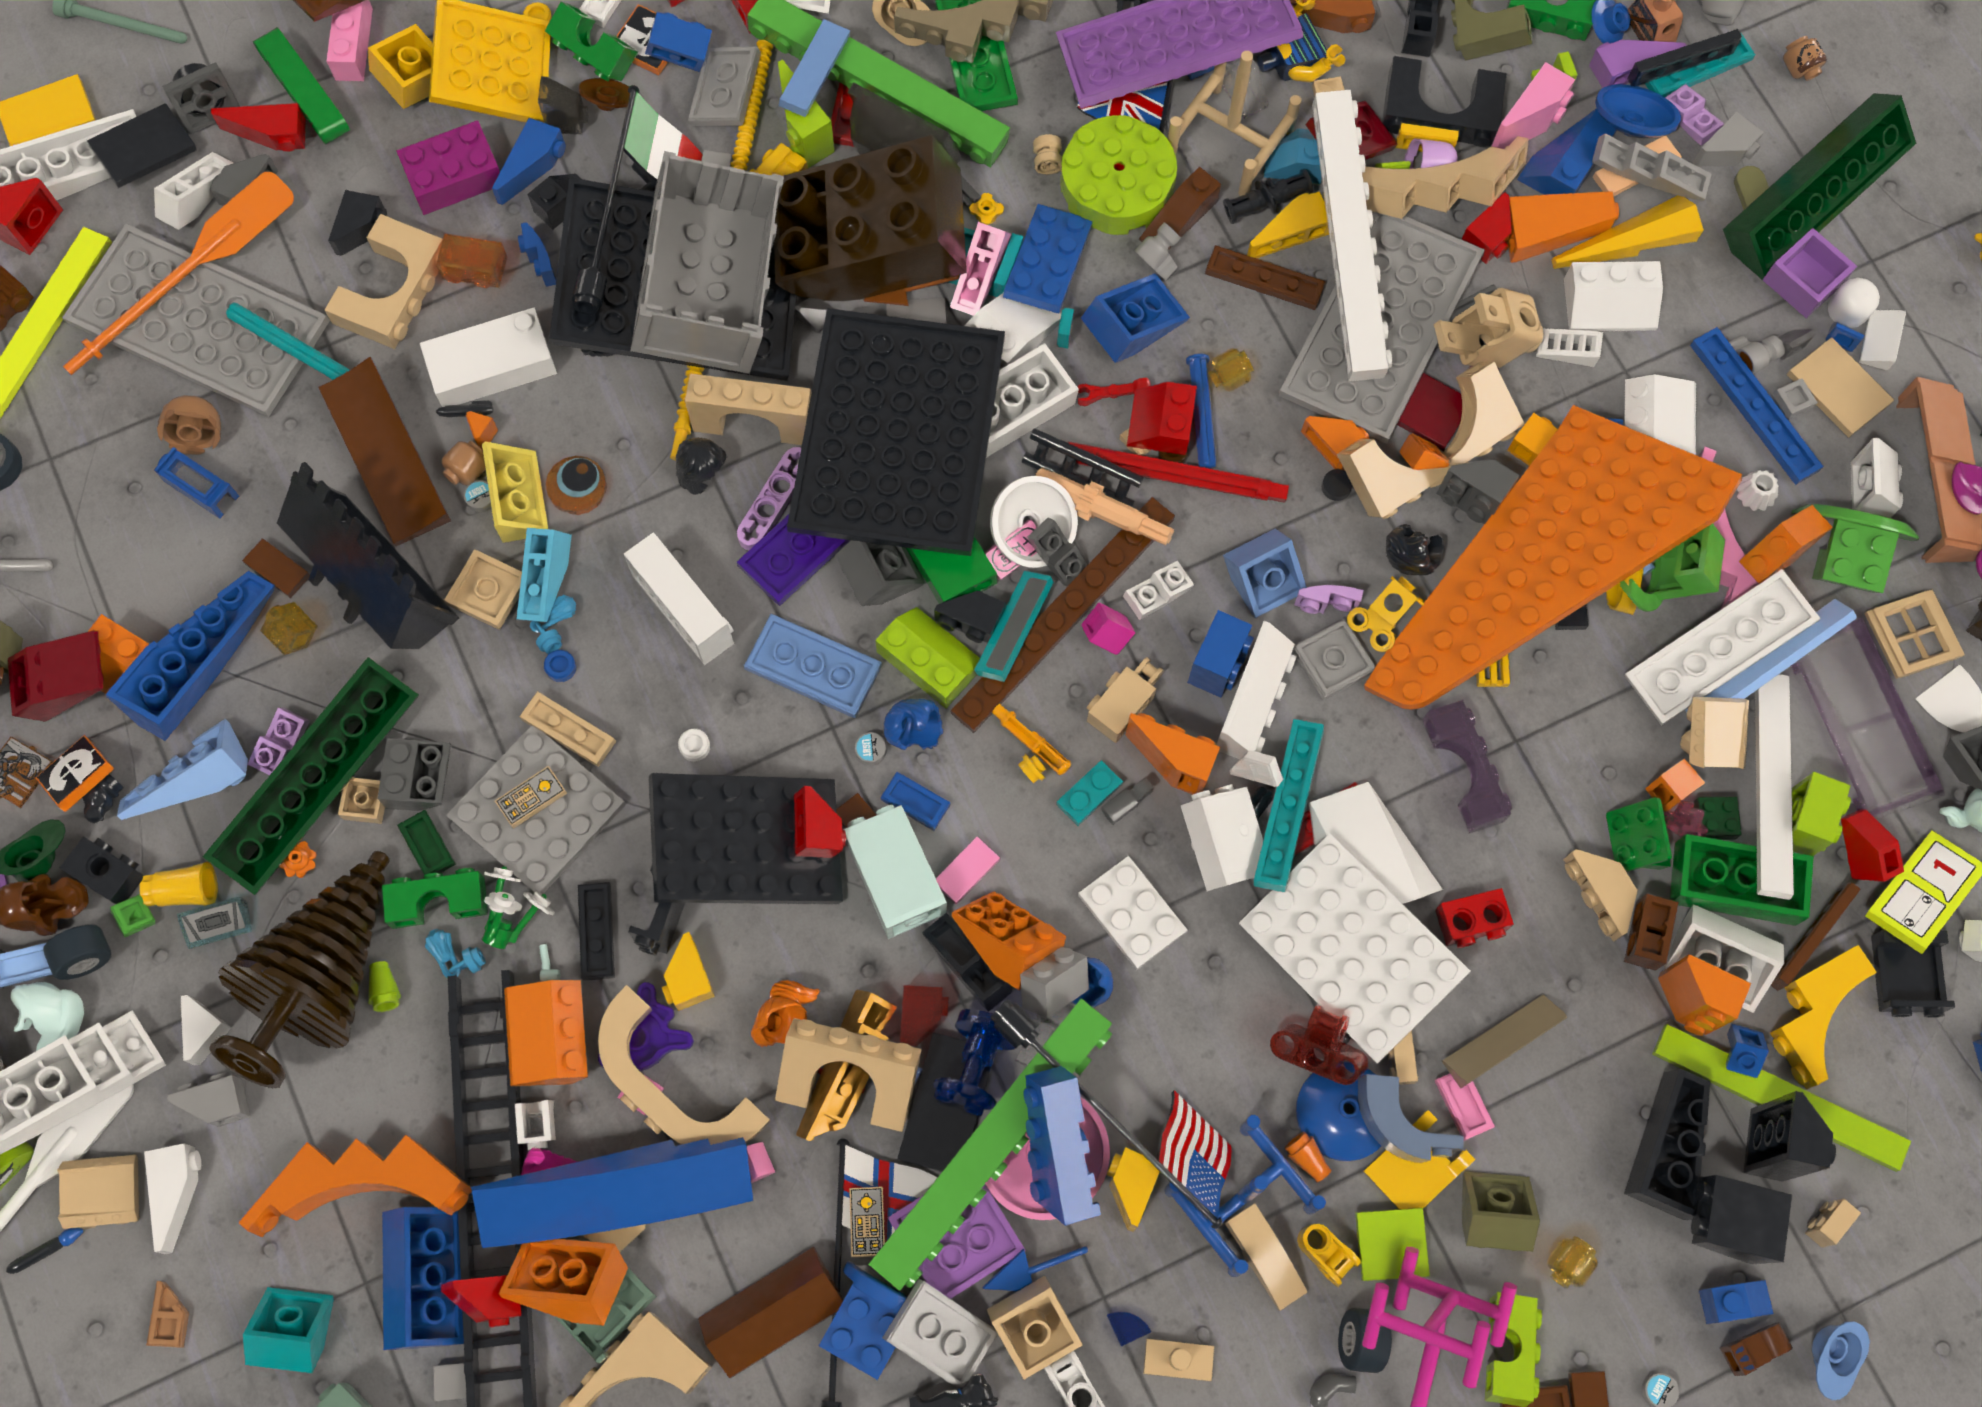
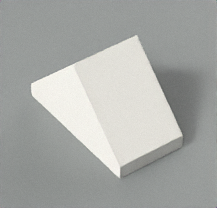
M188 995L181 996L183 1061L192 1065H201L211 1053L209 1047L217 1036L226 1035L231 1027L199 1001Z

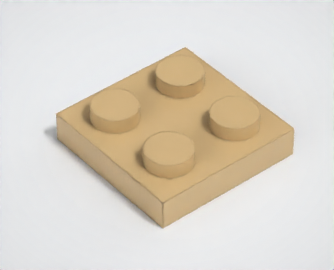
M474 549L444 602L446 605L500 630L519 598L522 571Z

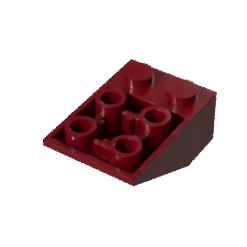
M93 630L29 646L9 657L8 671L12 716L46 722L102 690L104 677L101 669V647L99 645L98 631Z

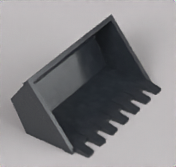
M306 462L301 464L299 472H293L277 524L314 564L308 580L314 586H318L323 578L326 577L338 590V596L342 600L346 599L349 602L343 619L348 624H352L360 614L361 618L372 627L391 649H420L449 624L453 625L459 619L456 613L446 605L444 600L346 494L327 486L323 480L319 482L314 480L313 469Z

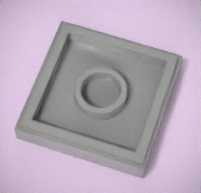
M1345 618L1294 645L1292 650L1322 700L1370 676L1375 669L1374 663L1353 630L1348 626Z

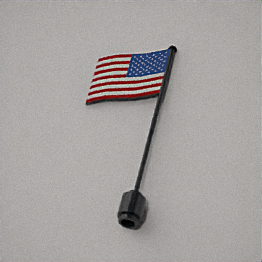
M1007 999L990 1017L995 1023L993 1027L1015 1049L1020 1045L1025 1049L1031 1045L1054 1068L1061 1066L1035 1040L1039 1035L1035 1031L1039 1024L1017 1003L1013 1004ZM1078 1082L1080 1094L1212 1223V1228H1219L1222 1225L1221 1217L1218 1218L1220 1196L1231 1165V1145L1174 1090L1171 1093L1170 1114L1159 1138L1156 1159Z

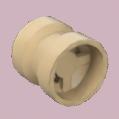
M1045 134L1035 138L1033 141V150L1037 155L1034 159L1035 170L1045 175L1061 171L1062 156L1059 153L1062 150L1060 137Z

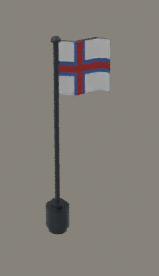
M844 1138L837 1142V1145L840 1146L834 1283L839 1292L843 1226L850 1229L849 1188L883 1187L884 1238L886 1243L895 1232L888 1217L924 1195L937 1179L936 1176L921 1169L880 1160L849 1147V1141ZM831 1353L828 1402H821V1407H842V1402H835L837 1356Z

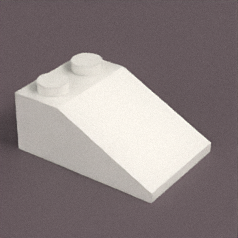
M1002 293L983 306L965 326L1005 331L1001 370L1036 349L1060 324L1061 313L1057 314L1003 298Z

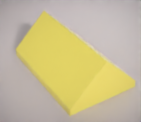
M486 441L482 443L494 527L502 542L526 539L527 528L548 529L536 451Z

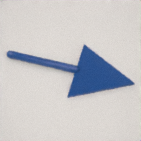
M1086 1246L1030 1268L1025 1250L1022 1249L982 1288L1019 1291L1032 1283L1031 1274L1088 1252V1248Z

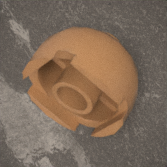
M188 395L176 397L162 409L157 425L158 437L161 441L163 437L169 443L170 449L175 447L183 454H202L205 452L203 448H209L213 445L212 449H214L220 441V415L214 406L203 398Z

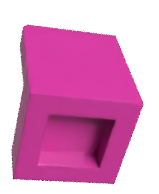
M1100 602L1081 624L1089 642L1115 655L1120 653L1135 634L1132 625L1125 615Z

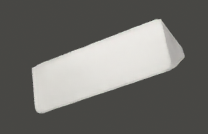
M1874 311L1867 322L1859 363L1887 371L1897 359L1906 311Z

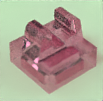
M1682 800L1674 812L1665 811L1664 813L1666 826L1678 836L1683 837L1685 834L1705 837L1708 828L1702 824L1704 811L1693 808L1695 805L1693 802Z

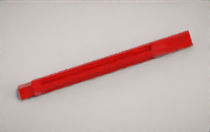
M1068 441L1071 445L1146 478L1265 501L1273 500L1285 503L1287 499L1289 485L1274 483L1271 480ZM1076 460L1075 464L1089 466L1078 460Z

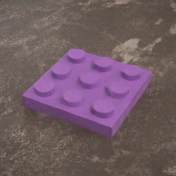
M986 1185L982 1188L987 1193L974 1208L969 1204L961 1215L965 1220L954 1234L947 1231L940 1242L944 1247L931 1262L926 1258L918 1268L923 1272L922 1276L926 1283L950 1299L1011 1261L1022 1249L1025 1250ZM923 1195L888 1217L895 1230Z

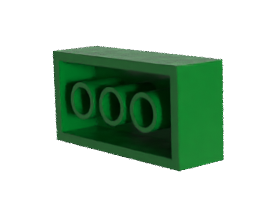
M1685 834L1674 845L1670 900L1679 902V906L1691 908L1694 904L1708 911L1797 926L1810 916L1814 856L1793 853L1794 895L1790 900L1758 895L1757 846Z

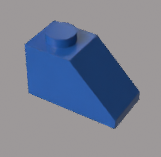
M1766 1280L1699 1290L1706 1324L1774 1314Z

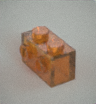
M444 234L436 266L442 279L448 282L473 283L481 288H488L489 286L499 288L507 261V254L501 242Z

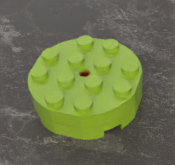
M1106 116L1085 124L1074 133L1062 156L1060 189L1068 203V210L1072 214L1092 221V228L1106 234L1125 235L1128 234L1129 230L1144 225L1147 228L1174 194L1177 176L1176 155L1172 145L1160 130L1130 116Z

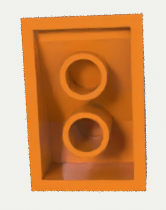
M565 1239L523 1243L499 1294L507 1300L572 1323L604 1326L628 1266L617 1246L613 1243Z

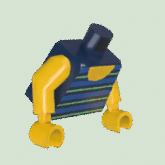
M1295 0L1297 4L1296 6L1292 5L1302 27L1303 38L1266 49V53L1257 56V63L1262 72L1275 68L1281 80L1310 83L1329 71L1331 65L1336 67L1342 66L1346 58L1343 54L1335 57L1343 50L1337 44L1331 45L1326 49L1307 13L1302 15V10H1310L1314 7L1315 0H1308L1303 3V0Z

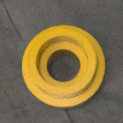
M1027 754L1022 756L1024 760L1018 765L1031 782L1035 783L1039 779L1041 781L1044 780L1045 776L1042 772L1046 768L1037 756L1034 755L1031 758Z

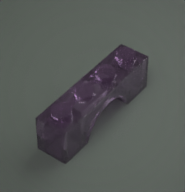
M1461 700L1428 711L1422 721L1433 747L1449 750L1463 759L1470 771V790L1458 804L1469 834L1505 822L1511 815V802L1508 795L1502 793L1498 784V771L1493 764L1490 765L1486 756L1487 745L1483 737L1478 736L1475 730V717L1472 710L1466 708L1464 701Z

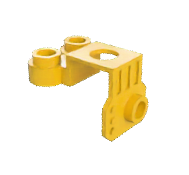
M1391 576V583L1369 606L1368 610L1361 607L1354 608L1347 616L1348 626L1353 631L1365 632L1368 629L1373 631L1370 643L1376 651L1386 652L1393 647L1396 636L1392 630L1415 601L1422 606L1424 605V600L1412 593L1416 587L1403 576L1398 580ZM1393 593L1400 595L1403 600L1401 609L1396 612L1387 610L1384 604L1385 598ZM1357 614H1362L1365 621L1362 625L1358 626L1354 623V617ZM1380 634H1385L1388 637V642L1383 646L1377 643V637Z

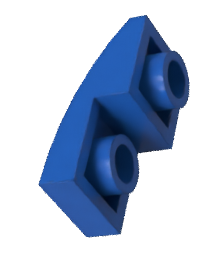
M527 222L521 223L523 235H518L521 253H527L530 263H534L537 277L542 276L546 287L556 285V276L543 242Z

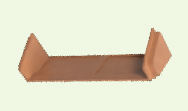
M1916 377L1898 397L1899 403L1896 405V408H1920L1942 533V538L1921 558L1925 559L1926 563L1973 562L1976 560L1978 552L1982 549V513L1976 515L1966 511L1956 500L1952 489V474L1955 465L1958 462L1975 465L1963 393L1958 392L1954 385Z

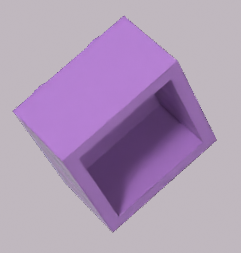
M1812 228L1773 264L1763 281L1807 319L1841 284L1847 281L1857 266Z

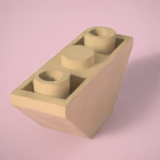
M1578 849L1572 851L1563 859L1566 863L1565 870L1568 876L1573 881L1576 880L1582 889V898L1589 908H1593L1599 918L1598 924L1602 932L1606 936H1610L1613 942L1628 933L1638 890L1620 862Z

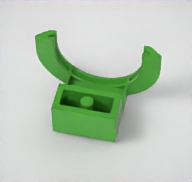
M1806 504L1792 510V514H1797L1813 505L1824 518L1835 519L1827 549L1819 550L1812 579L1871 593H1883L1898 538L1909 541L1919 540V536L1908 524L1871 513L1821 504Z
M1712 523L1659 557L1653 563L1655 569L1651 573V580L1645 592L1640 589L1633 579H1629V586L1623 580L1620 582V587L1633 603L1645 612L1656 610L1665 599L1719 592L1725 539Z

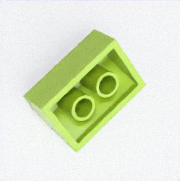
M918 607L895 618L875 640L876 651L879 655L945 709L950 706L977 676L974 669L980 657L939 626L938 623Z

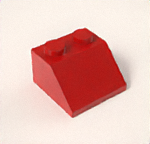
M32 178L0 187V240L28 255L32 254L63 211L62 207L40 179Z
M1163 382L1135 390L1127 447L1186 455L1197 386Z

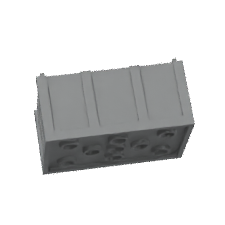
M664 151L654 193L630 351L750 373L763 336L761 320L763 305L770 284V278H767L771 248L777 231V224H775L777 201L783 186L784 176L754 173L733 167L676 156V153Z

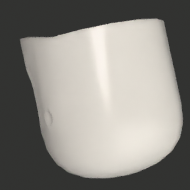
M1864 278L1847 280L1839 286L1829 299V316L1834 322L1848 328L1859 327L1869 319L1879 305L1880 296L1877 287L1871 281Z

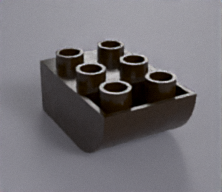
M933 135L784 175L783 186L777 201L775 216L777 231L774 239L775 283L782 289L801 297L821 299L822 301H852L967 273L961 168Z

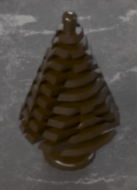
M374 851L368 859V864H357L349 870L350 876H341L334 882L335 887L325 888L318 894V898L308 901L302 906V910L292 913L286 918L284 923H279L271 929L269 935L259 938L253 943L252 947L246 948L237 955L235 960L229 961L220 968L218 973L220 974L219 979L222 986L231 991L229 994L240 1005L262 1020V1023L249 1042L230 1035L217 1036L213 1040L209 1050L222 1065L242 1078L260 1086L272 1089L280 1088L286 1073L282 1065L267 1053L280 1030L298 1038L301 1035L316 1046L330 1048L331 1045L337 1049L347 1045L351 1033L350 1026L355 1016L354 1006L358 1002L360 993L358 989L364 975L362 968L363 966L365 967L368 951L365 949L370 946L372 931L370 930L375 926V911L379 909L381 901L378 891L381 892L382 885L385 884V878L381 871H384L390 862L389 857L385 853Z

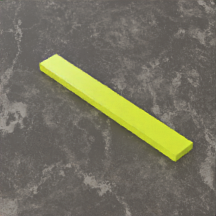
M86 227L82 228L0 356V419L63 321L62 317L112 244L109 237Z

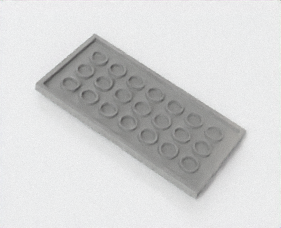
M1374 212L1370 235L1371 238L1375 237L1377 253L1373 255L1374 265H1379L1381 279L1380 283H1377L1378 293H1382L1384 296V311H1381L1382 322L1386 321L1388 325V339H1385L1386 350L1391 351L1392 367L1388 369L1384 378L1348 381L1335 285L1279 391V396L1327 418L1352 420L1357 427H1362L1370 437L1387 444L1438 344L1434 324L1439 320L1450 321L1483 256L1484 249L1407 216L1400 219Z
M125 224L62 317L67 324L97 337L190 257L191 253ZM208 262L198 265L115 337L110 344L269 417L304 362L229 319L226 315L227 309L233 302H236L312 348L330 320L327 315Z

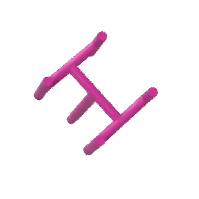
M1408 1246L1405 1249L1392 1306L1397 1310H1405L1410 1288L1443 1300L1424 1326L1384 1312L1389 1286L1384 1283H1376L1362 1345L1368 1349L1376 1348L1380 1326L1425 1342L1410 1407H1427L1440 1348L1468 1359L1462 1382L1468 1388H1476L1486 1350L1491 1325L1486 1321H1477L1471 1345L1444 1335L1446 1319L1456 1305L1495 1319L1489 1343L1495 1347H1503L1517 1286L1513 1283L1505 1282L1499 1304L1495 1305L1415 1275L1414 1271L1419 1250Z

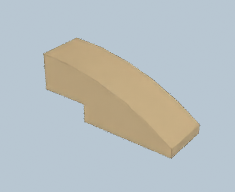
M1255 1203L1225 1223L1243 1251V1256L1279 1311L1307 1293L1291 1260Z

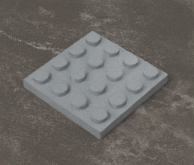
M531 725L446 816L502 866L507 867V870L513 871V875L517 879H521V882L533 893L537 891L544 894L624 808L626 803L549 736ZM549 766L567 794L513 829L495 800Z

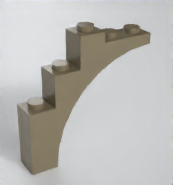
M982 0L964 7L948 10H914L897 7L894 15L895 33L901 34L906 38L921 39L933 45L945 46L946 57H950L958 62L965 61L973 64L982 36L989 37L994 41L1010 42L1019 15L1025 16L1030 20L1046 22L1053 0Z

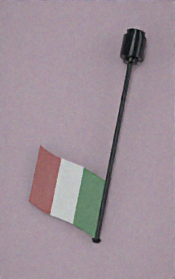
M631 85L628 88L630 93L592 267L582 269L577 273L572 295L575 310L586 315L597 313L603 303L607 277L597 268L623 151L655 182L658 180L664 151L676 153V156L702 161L703 154L684 134L662 118L639 94V88L635 85Z

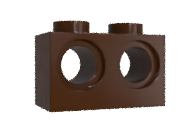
M1646 894L1636 902L1624 958L1625 963L1654 971L1667 963L1679 902Z

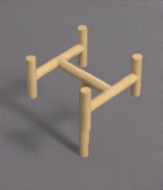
M1244 51L1241 54L1228 116L1205 103L1212 93L1219 94L1222 91L1227 62L1214 66V72L1182 116L1171 118L1168 132V141L1176 154L1179 138L1197 113H1200L1261 148L1254 160L1247 159L1245 161L1238 191L1239 196L1245 195L1246 192L1251 190L1252 181L1285 134L1289 135L1294 132L1301 105V98L1293 95L1290 98L1286 115L1268 139L1240 123L1253 60V54L1250 51Z

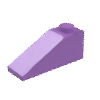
M1619 40L1611 44L1607 42L1595 50L1589 66L1602 88L1614 84L1629 83L1627 78L1635 62L1684 47L1686 44L1681 42Z

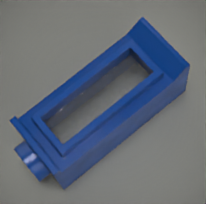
M175 447L160 458L158 466L154 469L165 483L219 519L224 514L216 505L223 496L227 494L234 500L239 497L229 483L194 462Z

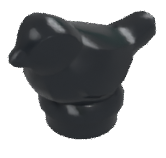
M110 774L82 797L85 804L84 817L90 823L95 824L104 820L105 813L113 806V798L118 797V793L124 788Z

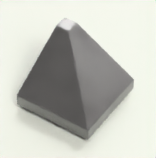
M808 298L795 307V314L799 320L819 333L824 328L827 308H833L821 299Z

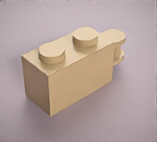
M1148 657L1140 663L1135 671L1126 667L1121 674L1115 672L1106 684V687H1108L1107 691L1102 697L1097 694L1087 706V710H1089L1087 722L1114 743H1117L1125 734L1130 714L1138 715V713H1142L1154 699L1156 688L1153 685L1161 677L1164 670L1161 667L1157 669L1150 664L1151 660ZM1143 673L1150 679L1146 681L1140 675Z

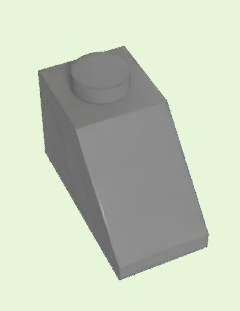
M1736 112L1700 149L1693 164L1696 166H1737L1745 157L1751 159L1759 150L1761 145L1758 144V141L1764 132Z

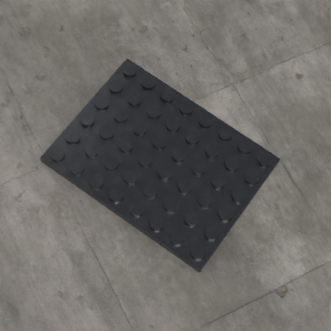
M569 177L549 344L784 381L788 380L796 295L782 289L775 283L774 242L771 248L767 278H770V284L764 301L761 320L763 336L749 374L630 351L655 192L616 185L597 268L607 277L602 307L593 315L582 314L575 310L572 295L577 273L582 269L592 267L610 184Z
M827 308L787 523L788 532L971 556L1005 331Z

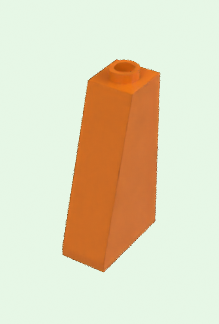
M1613 191L1509 197L1512 232L1507 242L1509 245L1510 262H1519L1597 236L1611 229L1614 221L1619 217V205L1617 202H1614Z

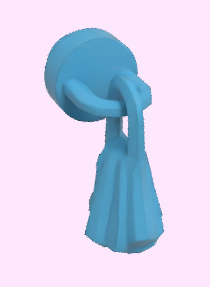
M566 595L558 596L553 604L548 622L544 625H541L538 621L530 622L532 631L541 633L536 640V645L542 652L549 654L561 648L562 638L558 631L555 629L545 630L561 620L573 617L576 611V602L573 598Z
M434 929L429 932L425 939V948L436 959L445 977L455 975L458 977L461 970L467 967L474 974L482 970V965L486 964L484 955L478 947L473 949L468 947L461 953L464 960L458 962L453 951L451 934L444 930ZM451 960L453 966L448 970L445 962Z

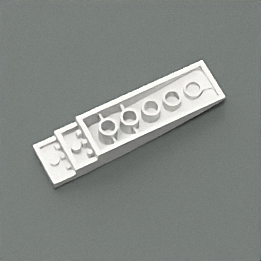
M131 109L0 149V187L38 178L57 201L111 178L89 147L87 140L135 118L134 110Z
M133 1010L103 1027L100 1023H97L69 1040L64 1035L0 1071V1154L76 1116L166 1066Z

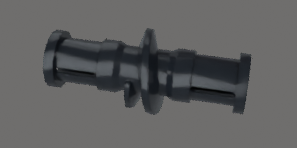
M1302 169L1299 174L1286 179L1282 178L1275 183L1272 182L1270 177L1266 178L1265 184L1262 180H1257L1255 182L1256 190L1246 192L1245 195L1232 200L1226 198L1223 200V205L1230 223L1234 224L1237 223V219L1249 214L1259 213L1269 207L1273 214H1276L1278 203L1290 201L1291 198L1304 193L1312 194L1314 192L1313 184L1307 170Z

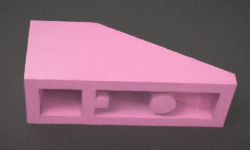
M978 222L966 257L967 273L960 275L950 305L951 308L974 316L983 307L1003 260L1011 233Z

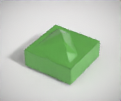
M140 894L110 907V911L124 938L155 925L156 921L149 907L144 904Z

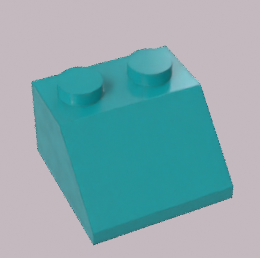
M267 1287L243 1333L245 1365L313 1373L324 1350L334 1301L333 1295Z

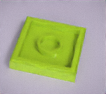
M1423 1208L1355 1212L1362 1281L1399 1279L1405 1249L1408 1246L1419 1250L1414 1274L1420 1277L1430 1276Z

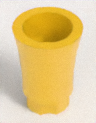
M209 862L144 875L140 882V896L146 906H212L216 901L218 893L217 876L212 864Z

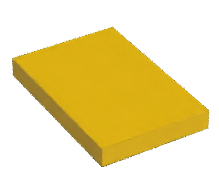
M78 74L0 101V120L10 146L96 120L82 80Z

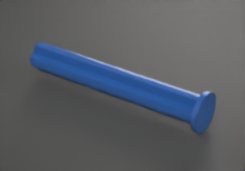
M1194 354L1186 358V364L1190 366L1191 385L1197 386L1194 403V421L1199 467L1211 469L1216 466L1207 369V363H1209L1210 358L1206 354Z

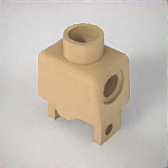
M1498 288L1489 295L1479 293L1474 297L1475 304L1456 316L1452 322L1439 320L1434 324L1440 351L1459 354L1462 364L1474 366L1479 362H1495L1497 368H1501L1523 353L1535 351L1543 340V327L1539 321L1534 299L1530 295L1505 288ZM1479 338L1485 342V345L1481 346Z

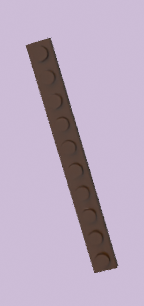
M1153 497L1139 510V512L1148 515V518L1166 526H1169L1175 518L1172 512ZM1121 529L1034 621L1005 682L982 677L951 709V714L972 733H975L992 715L994 708L998 704H1002L1155 540Z

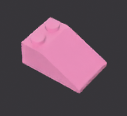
M1545 62L1500 124L1492 147L1505 149L1506 146H1510L1517 136L1530 140L1546 132L1553 122L1558 124L1567 110L1566 106L1574 95L1570 90L1575 79Z

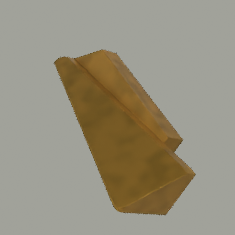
M857 989L840 1028L865 1036L873 1035L887 1041L888 1037L880 1032L895 1012L897 1006L871 992ZM835 1061L825 1064L796 1135L811 1141L814 1140L813 1137L825 1132L844 1128L868 1081L869 1074L861 1067L849 1062Z

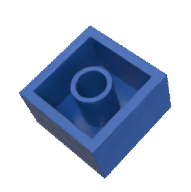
M1218 610L1194 660L1187 683L1220 698L1225 689L1231 691L1254 637L1249 635L1252 625Z

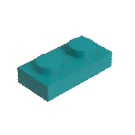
M1101 760L1056 802V805L1079 826L1123 785V781Z

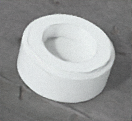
M689 729L680 736L678 748L686 760L696 762L708 755L710 741L703 731Z

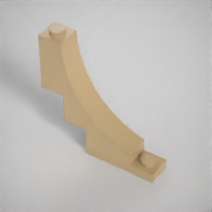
M1517 136L1510 146H1506L1505 149L1491 146L1469 158L1440 166L1416 169H1386L1365 166V172L1362 173L1363 182H1367L1369 186V199L1366 200L1367 210L1402 219L1413 205L1447 213L1458 198L1492 206L1526 164L1528 138Z

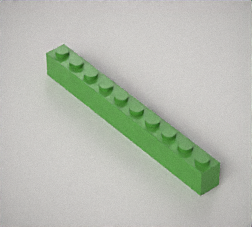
M758 0L747 15L748 31L754 37L768 41L775 45L780 52L789 53L800 61L822 23L821 20L785 0ZM851 37L848 38L827 77L832 81L837 80L844 84L854 94L864 95L872 100L877 107L886 108L895 113L902 121H912L925 134L941 139L951 149L964 152L978 164H985L991 168L1008 143L1010 127Z
M1081 998L1043 1045V1048L1063 1068L1072 1074L1076 1072L1080 1076L1092 1061L1087 1056L1094 1046L1101 1049L1111 1037L1112 1033L1108 1029L1112 1023ZM1039 1052L868 1264L899 1291L904 1285L908 1288L914 1285L923 1273L918 1269L926 1258L931 1262L944 1247L940 1242L947 1231L951 1234L957 1231L965 1220L961 1215L969 1204L974 1208L987 1193L982 1188L990 1177L996 1181L1008 1166L1004 1162L1008 1154L1013 1151L1017 1155L1029 1140L1024 1135L1027 1132L1026 1121L1028 1120V1107L1023 1096L1024 1089H1026L1025 1075L1054 1068Z

